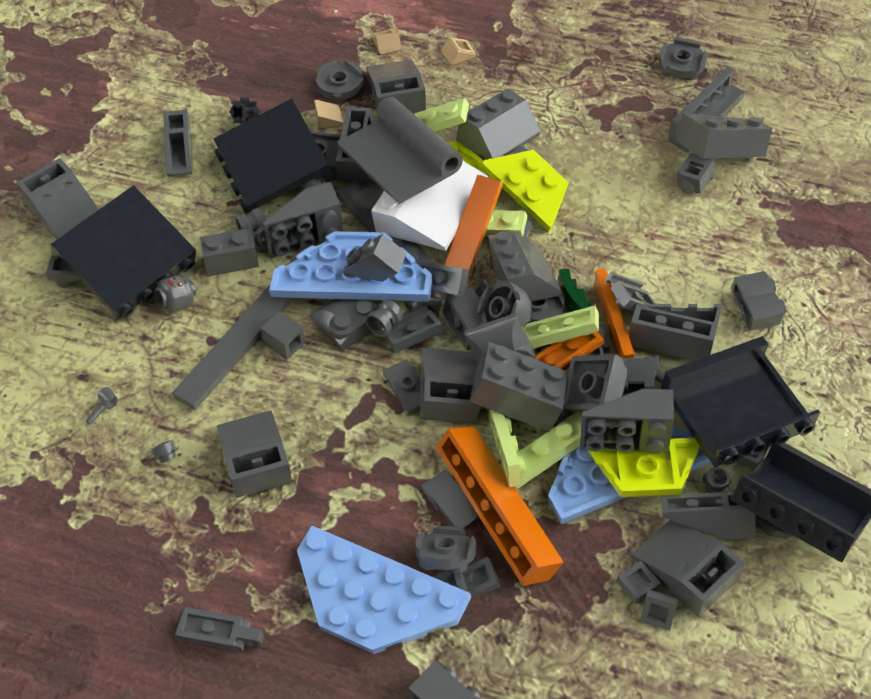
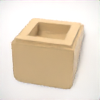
M394 29L372 34L373 41L380 54L401 49L399 33Z
M450 37L442 48L443 55L451 65L475 58L476 56L471 45L464 39Z
M314 100L320 129L343 125L339 105Z

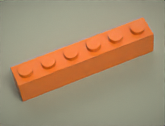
M475 426L449 428L436 446V449L523 586L549 581L564 563L516 488L509 487L504 470Z

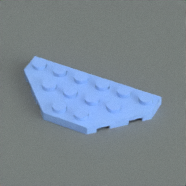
M334 231L326 236V241L317 247L312 245L296 255V260L289 265L284 266L282 264L273 272L269 292L271 297L430 301L433 280L432 274L426 268L422 269L415 262V258L406 250L404 251L407 254L399 272L383 282L346 275L343 273L347 264L345 259L353 248L358 249L368 239L371 238L373 240L381 234H384L391 241L392 238L386 232Z
M673 423L671 439L694 438L691 432L676 428ZM579 446L563 457L555 482L549 492L548 502L560 524H564L627 497H620L588 453V449H580ZM701 447L691 471L711 463Z
M314 526L310 527L297 549L320 629L372 654L385 651L386 647L400 642L407 643L427 636V633L442 627L446 629L458 625L471 599L469 592Z

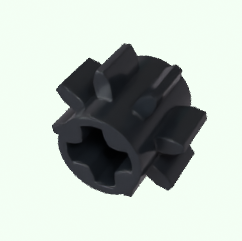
M240 97V101H232L233 106L229 111L233 123H240V125L260 114L256 105L257 101H249V97Z

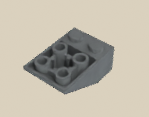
M412 59L366 67L377 109L382 100L394 97L412 113L426 110L425 87L421 73Z
M61 158L16 182L24 203L55 238H57L58 233L66 234L99 210L73 171Z
M331 182L306 188L263 222L270 259L302 250L303 247L309 248L312 245H319L326 241V236L334 231L343 232L340 203Z
M421 348L420 419L476 424L481 406L469 402L478 364L473 352Z
M641 389L582 412L580 449H588L590 451L617 450L624 453L631 451L649 452L652 454L668 453L674 421L673 390Z
M272 410L217 425L236 498L293 482L287 456Z
M671 520L631 554V557L637 563L642 560L661 584L698 618L740 579L745 562L723 543L691 527Z

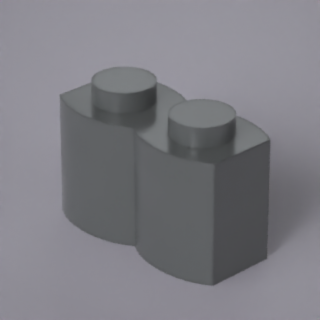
M765 271L734 277L731 287L732 294L737 306L741 309V314L747 328L751 331L781 324L783 315L786 313L784 301L779 299L775 293L776 285L774 280L769 278Z

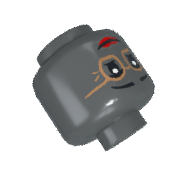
M178 274L160 280L157 288L154 290V295L160 308H164L168 312H175L192 305L196 295V288L192 281Z

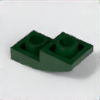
M569 268L559 269L558 285L564 295L567 310L572 312L591 307V298H586L584 288L577 289L576 279H571Z

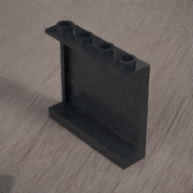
M292 98L214 138L218 147L214 149V152L220 163L225 162L226 165L222 166L228 179L233 178L234 182L230 183L237 197L242 196V199L238 201L245 214L320 175L323 176L326 183L335 180L328 162Z
M134 185L51 244L52 256L59 263L63 260L112 312V320L114 322L121 317H128L139 303L149 301L154 296V290L157 288L160 280L191 269L195 264L196 249Z
M763 336L665 371L661 389L673 390L674 409L714 468L723 464H733L739 458L748 454L756 455L771 445L784 444L790 438L799 434L801 436L807 435L814 430L815 423L820 415L818 409L809 413L806 411L765 356L769 343Z
M787 443L771 445L766 457L749 476L745 474L741 476L730 499L841 563L871 520L870 488Z

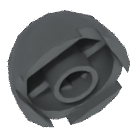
M503 280L495 281L497 284L493 287L488 286L481 295L477 308V313L481 315L483 322L480 325L517 313L523 328H525L532 311L531 301L527 293L520 286Z

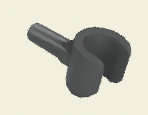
M104 387L99 391L98 398L101 403L86 419L89 424H92L106 408L111 409L117 405L118 399L109 387Z

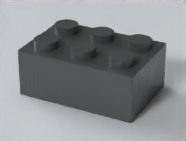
M489 342L477 364L469 402L550 432L563 410L568 372L556 366L538 361L530 356L512 351L505 346Z

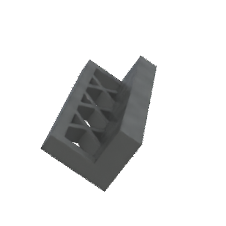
M727 67L671 120L668 138L670 143L686 152L690 151L677 142L682 113L725 117L743 99L745 92L731 85L733 69Z

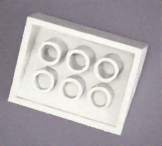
M463 161L461 168L454 175L401 204H398L384 191L371 210L376 232H386L392 237L446 251L456 234L477 174L488 176Z

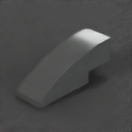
M188 110L163 112L167 176L193 174L191 124Z

